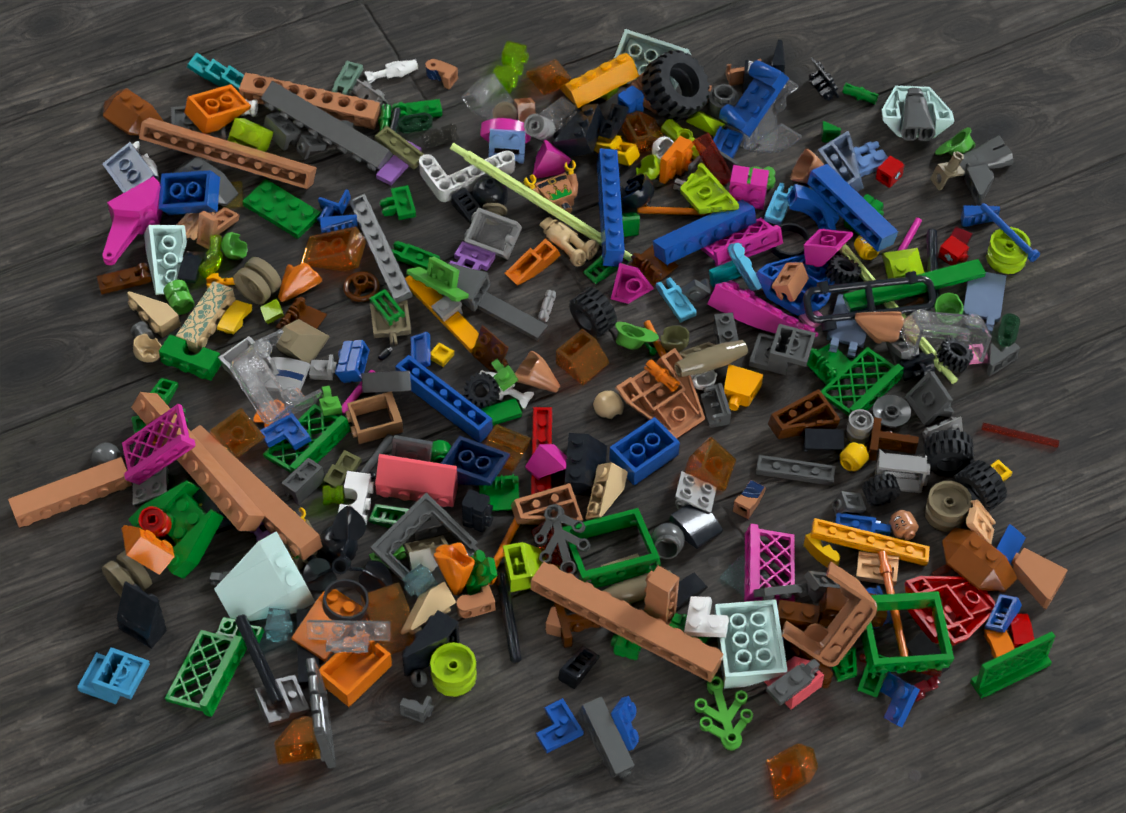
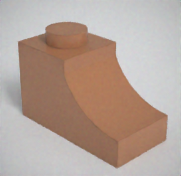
M532 98L514 99L518 121L524 123L529 115L536 114L535 102Z

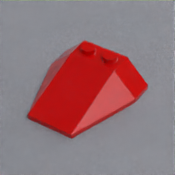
M919 576L904 583L905 593L939 591L952 646L967 641L988 620L996 604L986 590L977 589L963 577ZM931 608L908 609V612L933 643H939Z

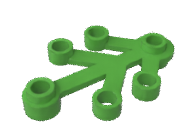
M714 676L711 682H707V690L715 696L719 712L709 707L705 699H697L694 705L695 710L698 713H704L709 716L701 718L699 726L701 730L708 731L721 738V743L726 749L735 750L742 743V736L740 734L747 723L752 721L753 712L750 709H743L740 714V720L733 729L731 721L740 707L747 702L748 695L742 690L736 692L735 701L727 710L722 693L724 682L720 677ZM717 682L719 685H713L712 683ZM738 696H743L745 699L740 700ZM698 704H703L704 707H703V708H700V707H698L697 705H698ZM748 714L750 717L745 718L743 715ZM711 718L723 724L724 730L713 725ZM708 722L710 725L704 726L702 723ZM728 737H733L735 740L730 741Z

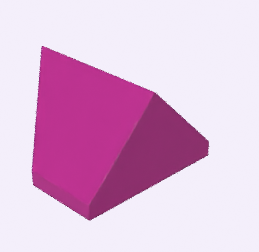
M544 140L536 155L533 175L538 179L563 174L565 172L564 164L567 162L568 166L571 158L550 142Z
M619 263L611 299L629 304L654 288L638 268Z
M539 444L526 464L525 469L537 480H540L541 477L566 469L567 456L554 444Z

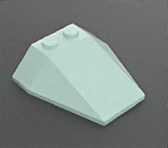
M895 86L882 108L883 121L898 137H901V125L907 90L909 88H921L936 131L933 138L954 123L952 111L930 87Z
M277 532L258 541L215 587V591L229 617L236 619L237 616L245 614L249 622L297 613V609H305L315 603L305 581Z

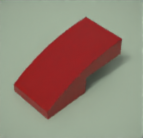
M1017 614L1008 627L1014 648L1034 640L1028 614Z

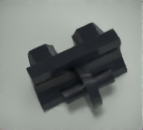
M922 352L915 359H901L900 365L904 367L902 379L907 381L919 376L922 379L929 371L934 372L935 355L933 353L926 355Z

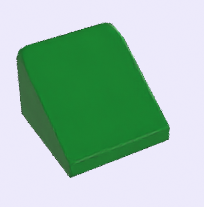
M825 121L822 122V142H831L840 136L841 128Z

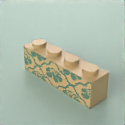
M213 281L176 334V337L187 341L189 351L198 354L206 346L211 334L215 333L222 316L235 301L233 288Z

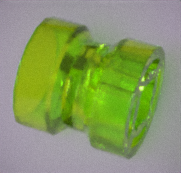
M329 485L323 486V505H330L331 503L344 505V486L337 485L333 488Z

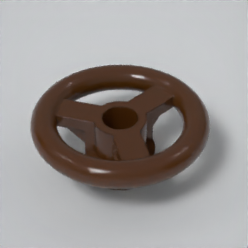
M363 271L349 275L343 284L345 295L357 302L370 300L369 298L377 294L380 289L377 277ZM351 281L356 287L354 295L349 291V283ZM374 288L370 294L360 296L366 289Z

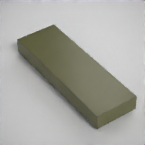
M385 126L375 135V140L389 149L391 153L412 169L419 166L420 157L425 155L388 126Z

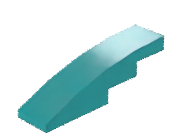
M197 52L187 65L188 69L220 87L231 84L239 92L244 75L229 65L226 68L214 59L210 62Z

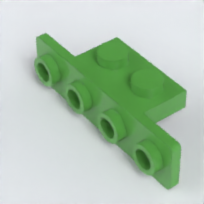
M435 256L429 258L427 270L421 267L407 269V274L412 276L413 279L421 281L425 286L437 290L439 294L449 297L452 301L459 302L462 299H467L469 296L468 293L457 288L460 270Z

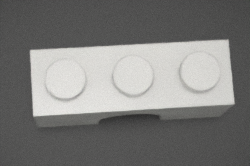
M347 471L344 484L345 498L356 500L350 506L363 516L367 524V515L365 514L366 510H370L371 498H369V495L374 492V482H371V474ZM340 504L339 511L348 505Z

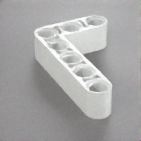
M503 151L485 159V161L508 175L515 170V155L511 151ZM423 155L419 159L420 175L438 200L442 202L451 201V196L463 188H466L469 192L473 191L475 183L480 178L489 176L474 165L447 176L432 155Z

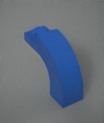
M795 184L787 196L790 210L800 211L809 215L817 223L819 229L836 230L835 224L839 220L838 213L814 190Z

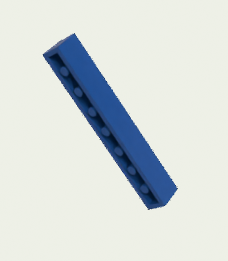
M600 148L597 159V178L603 266L619 267V263L623 262L625 248L618 152L614 149Z

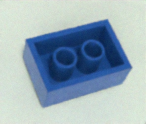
M211 170L161 174L158 208L168 215L201 213L202 211L207 213L217 212L220 177Z
M654 417L610 447L609 460L628 472L627 479L633 485H636L679 455L680 442Z

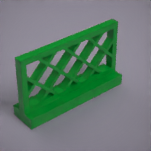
M866 347L821 392L829 403L848 416L858 409L869 411L878 398L884 396L902 379L904 367L899 364L894 366ZM869 355L874 359V362H864L863 358ZM883 366L889 369L888 372L879 373L878 367ZM861 367L862 373H852L851 369ZM865 367H875L876 373H865ZM853 378H863L864 384H853ZM866 378H876L877 382L875 384H867ZM850 379V385H840V380ZM851 389L852 396L841 395V390ZM854 389H865V394L855 395ZM829 390H838V396H830L827 392ZM853 400V405L850 408H847L842 403V401Z
M314 404L298 419L302 426L308 425V430L306 431L312 441L304 446L309 447L303 452H299L298 448L296 453L285 454V449L293 447L290 443L285 444L287 439H284L268 448L263 453V456L290 473L295 471L307 458L318 463L351 431L348 420L342 415L340 417L336 415L324 417L320 406ZM315 412L321 414V417L311 419ZM334 421L331 426L325 427L324 422ZM321 423L322 425L321 428L311 429V424ZM322 433L317 439H312V434ZM282 450V455H272L275 451ZM296 458L291 465L286 464V460Z
M200 630L165 697L166 702L203 711L204 715L212 717L247 650L243 638L236 635L234 638ZM204 637L212 639L213 643L201 647ZM224 643L230 644L228 649L219 652L217 646ZM215 648L217 654L206 658L204 652ZM202 654L204 660L192 664L193 658ZM220 658L219 666L211 669L208 663ZM206 665L209 671L197 676L195 669ZM193 671L195 677L184 682V675ZM211 676V682L201 686L200 680ZM197 682L199 688L188 693L186 687ZM184 688L185 695L179 698L173 697L176 691ZM202 693L203 697L200 703L191 701L192 697Z
M1047 633L982 664L979 674L971 678L970 681L980 698L982 699L1049 667L1052 661L1048 655L1055 639L1054 633Z

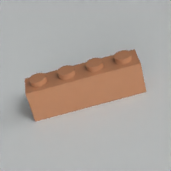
M658 566L654 572L650 571L646 577L647 586L645 588L646 597L644 599L645 607L643 611L649 616L661 619L669 625L676 613L679 577Z

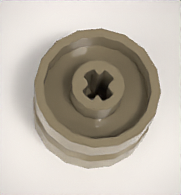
M259 257L249 259L244 268H241L233 277L235 286L242 295L251 302L260 305L264 304L271 294L276 292L281 286V279L276 270Z
M942 481L935 484L930 489L925 507L927 521L935 529L944 532H951L954 528L961 529L966 524V517L971 508V494L966 487L954 481Z
M125 550L117 555V562L109 561L102 566L105 578L120 597L125 581L132 585L137 584L143 591L152 586V580L144 566L127 556Z

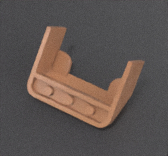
M830 562L826 576L840 585L841 593L849 598V600L827 629L820 624H811L803 632L786 621L782 637L824 665L833 667L840 663L875 617L877 604L858 579Z

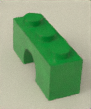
M169 335L159 350L161 362L166 366H173L182 372H189L201 379L205 378L211 381L222 365L218 358L220 353L203 347L198 354L187 355L189 352L187 341Z

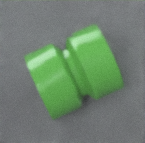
M173 280L165 285L163 289L169 306L178 315L186 314L193 309L195 302L189 293L185 281Z

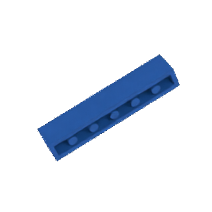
M825 164L811 170L807 184L877 252L894 244L898 231L834 169Z
M741 199L737 201L739 203V209L711 213L653 240L654 255L668 265L756 223L755 207Z
M410 355L395 366L396 371H410L412 392L477 442H482L493 432V423L490 416Z

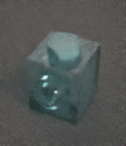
M269 608L265 626L266 638L274 642L287 641L288 634H292L293 630L290 611Z

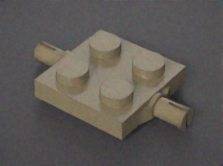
M384 297L385 302H386V303L388 304V306L392 309V311L396 314L397 311L393 308V306H392V305L388 302V300ZM407 300L398 303L405 313V317H400L397 322L393 321V324L390 326L376 308L370 304L374 338L389 337L390 346H393V340L394 345L397 346V336L411 334ZM379 303V305L383 308L387 315L391 317V315L386 311L382 304Z

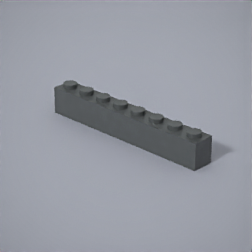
M274 81L270 83L261 97L266 108L271 111L274 109L279 111L278 114L286 120L288 118L294 120L293 123L300 128L306 127L313 136L319 135L323 137L322 140L328 145L333 143L338 146L336 149L344 154L346 152L352 155L351 158L359 163L361 161L365 162L366 167L372 171L376 169L380 171L393 155L386 147Z

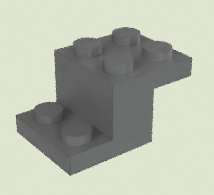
M783 324L778 325L775 336L759 333L749 366L786 375L789 363L806 367L816 333Z

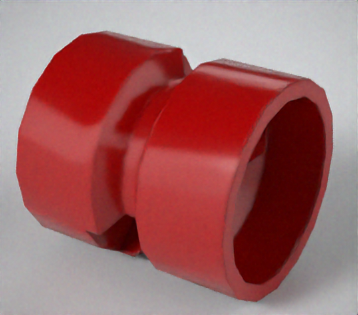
M150 506L142 510L139 515V525L144 531L149 530L158 538L169 533L172 522L170 517L161 509Z

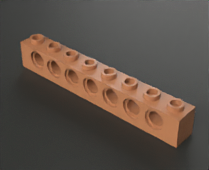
M245 73L239 87V93L244 99L248 101L256 99L259 104L264 105L265 103L261 97L270 83L274 81L340 121L348 120L353 125L375 129L380 115V103L374 100L361 99L356 96H348L338 92H330L257 74Z

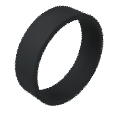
M784 223L778 225L781 227V232L791 231L798 233L806 242L810 239L808 231L798 224ZM777 247L770 249L776 257L782 260L805 254L804 249L795 253L784 252Z
M336 580L325 589L322 601L323 610L327 617L336 623H356L364 617L367 611L368 593L360 583L354 580ZM339 587L352 588L362 595L365 607L356 615L341 616L334 613L328 607L326 596L329 592Z

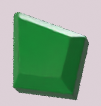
M855 647L849 649L838 665L831 667L837 682L857 677Z

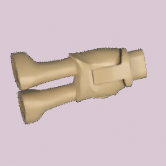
M548 217L540 223V227L544 229V233L547 235L546 237L561 250H564L570 257L571 263L576 267L582 266L586 259L591 260L599 249L597 241L591 239L586 243L578 238L577 233L557 219L553 220L551 217ZM571 242L577 249H574L569 243Z

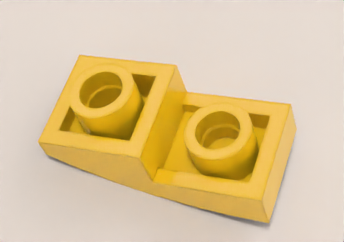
M235 300L222 316L217 325V330L228 334L236 333L243 326V319L252 311V304Z
M811 533L805 535L804 547L818 562L827 568L830 562L837 566L839 565L840 556L836 550L832 549L830 544L823 547L821 540L811 538Z

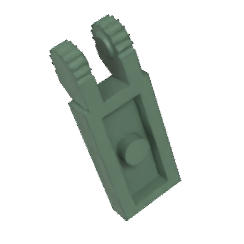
M346 61L331 92L343 91L341 94L349 95L357 82L356 79L359 78L363 71V65Z

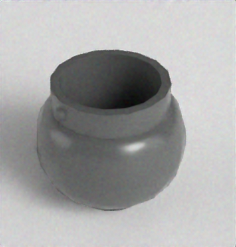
M672 523L659 525L651 536L659 557L663 559L676 557L684 546L685 536L683 531Z

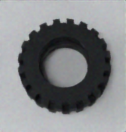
M679 50L665 52L650 62L643 72L644 77H642V84H644L642 90L646 94V101H649L651 104L650 107L653 110L655 109L658 115L674 121L684 120L701 110L707 103L709 98L708 90L710 89V85L707 82L708 76L704 73L703 66H700L698 64L699 61L696 58H692V55L684 54L683 51ZM670 76L679 84L682 95L672 86Z

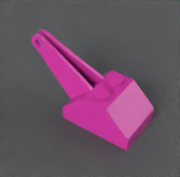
M154 176L107 202L112 226L103 251V259L106 265H114L138 234H144L148 225H160L163 213L158 208L160 183Z

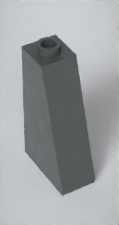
M602 696L583 704L577 715L612 778L616 776L623 778L631 774L630 770L635 765Z

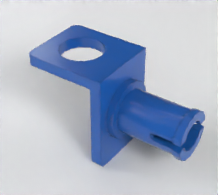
M345 190L339 203L322 197L318 198L320 207L323 208L317 219L319 223H321L320 217H329L333 213L343 215L351 200L349 190Z

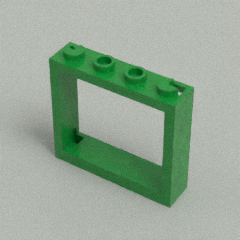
M639 508L583 522L585 530L582 533H576L571 526L562 527L563 530L578 538L585 539L637 525L648 550V555L587 571L584 568L576 545L566 541L571 561L577 566L578 579L583 582L591 580L588 583L592 584L595 588L618 583L649 573L650 571L654 572L660 566L659 554ZM582 524L576 525L577 530L582 527Z
M939 591L871 595L877 604V611L931 608L941 654L879 658L872 623L870 622L861 634L869 673L880 672L885 674L890 671L904 673L908 670L923 672L928 669L941 671L942 668H949L954 660Z

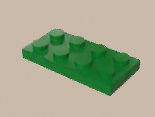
M267 179L242 201L244 207L297 239L317 221L321 214L317 209Z

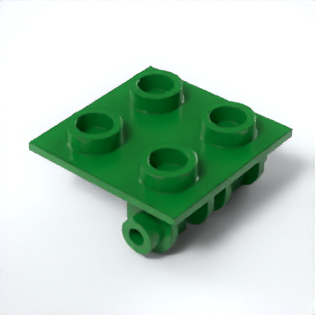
M830 344L820 350L812 348L807 362V366L825 385H828L851 363L839 349H837L836 353L830 352Z
M514 474L509 476L501 475L496 477L491 485H479L480 494L490 496V505H493L492 511L512 510L511 504L515 499L519 498L518 476H514Z

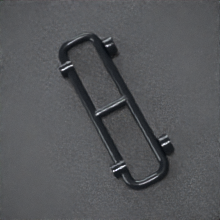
M916 271L905 273V277L828 285V281H821L817 283V287L809 288L803 296L807 318L813 323H821L822 331L824 332L836 330V322L855 320V314L863 312L899 311L901 314L910 313L911 321L926 319L925 312L931 310L936 302L933 281L927 276L916 275ZM916 283H924L927 286L929 296L927 304L875 309L872 288L904 284L912 285ZM865 289L868 311L824 316L813 314L811 296L814 294L822 295L831 292Z

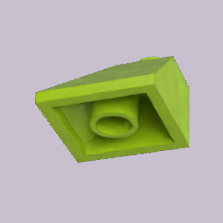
M918 248L882 253L888 279L905 277V273L916 271V275L924 273Z

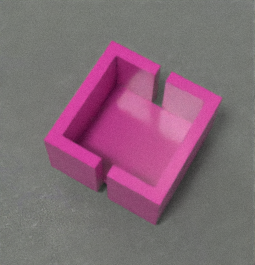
M733 165L729 193L736 201L743 199L755 207V209L763 210L769 170L753 168L751 182L748 184L747 179L750 167Z

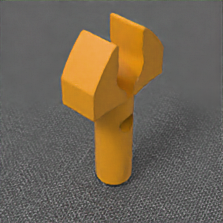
M213 273L206 278L207 283H209L206 284L207 289L213 281L225 286L235 285L233 278H221L218 273Z

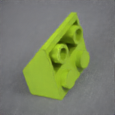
M235 118L227 141L266 152L274 131L245 118Z
M524 542L503 546V559L511 592L531 589V579L542 564L539 556L543 549Z

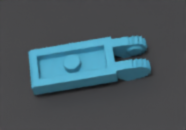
M779 184L764 216L766 222L776 225L782 224L789 208L787 196L793 186H790L786 194L783 193L784 184Z
M741 243L729 244L727 249L729 255L751 291L762 288L756 272L752 268V262L744 255V247H742Z
M671 277L666 279V284L669 287L668 290L662 282L656 283L658 292L680 323L696 316L695 308L688 298L682 294L679 285H676Z

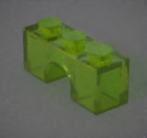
M511 41L506 42L502 51V65L506 66H495L491 75V89L511 94L513 87L516 88L518 76L522 75L524 63H527L529 59L527 45Z

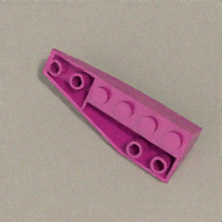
M734 281L716 284L707 303L723 313H733L734 319L768 332L776 333L778 325L783 324L816 333L815 337H818L819 334L814 331V327L802 324L797 318L787 315L755 296V292L739 288V284Z

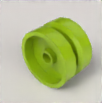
M1010 227L1028 246L1031 245L1029 237L1023 231ZM1001 229L996 230L991 235L986 255L987 263L992 269L1003 274H1014L1021 271L1026 264L1028 255Z
M448 643L436 649L430 662L431 678L434 687L440 693L453 697L464 695L470 691L475 685L477 677L475 655L470 648L460 643Z

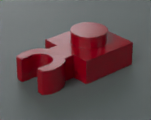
M937 675L927 681L923 680L913 685L920 689L915 702L922 700L926 696V692L939 687L938 684L941 682Z

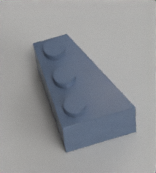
M849 131L818 149L822 161L834 169L855 191L858 192L864 188Z

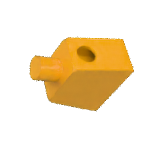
M731 364L728 365L724 392L731 410H738L739 405L747 407L751 404L762 386L763 374Z

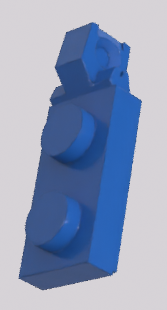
M837 513L836 515L837 524L890 536L891 525L881 524V521L876 520L874 517Z

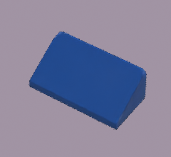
M1008 525L996 549L1007 557L1011 566L1015 554L1019 553L1026 537L1014 526Z

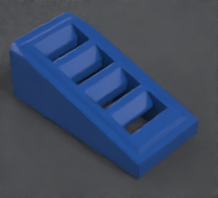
M963 206L961 214L962 227L992 222L981 210L980 206ZM989 206L999 215L1000 206Z
M357 215L320 217L322 238L358 229Z
M1000 594L985 628L1004 633L1021 609L1022 604L1019 598Z

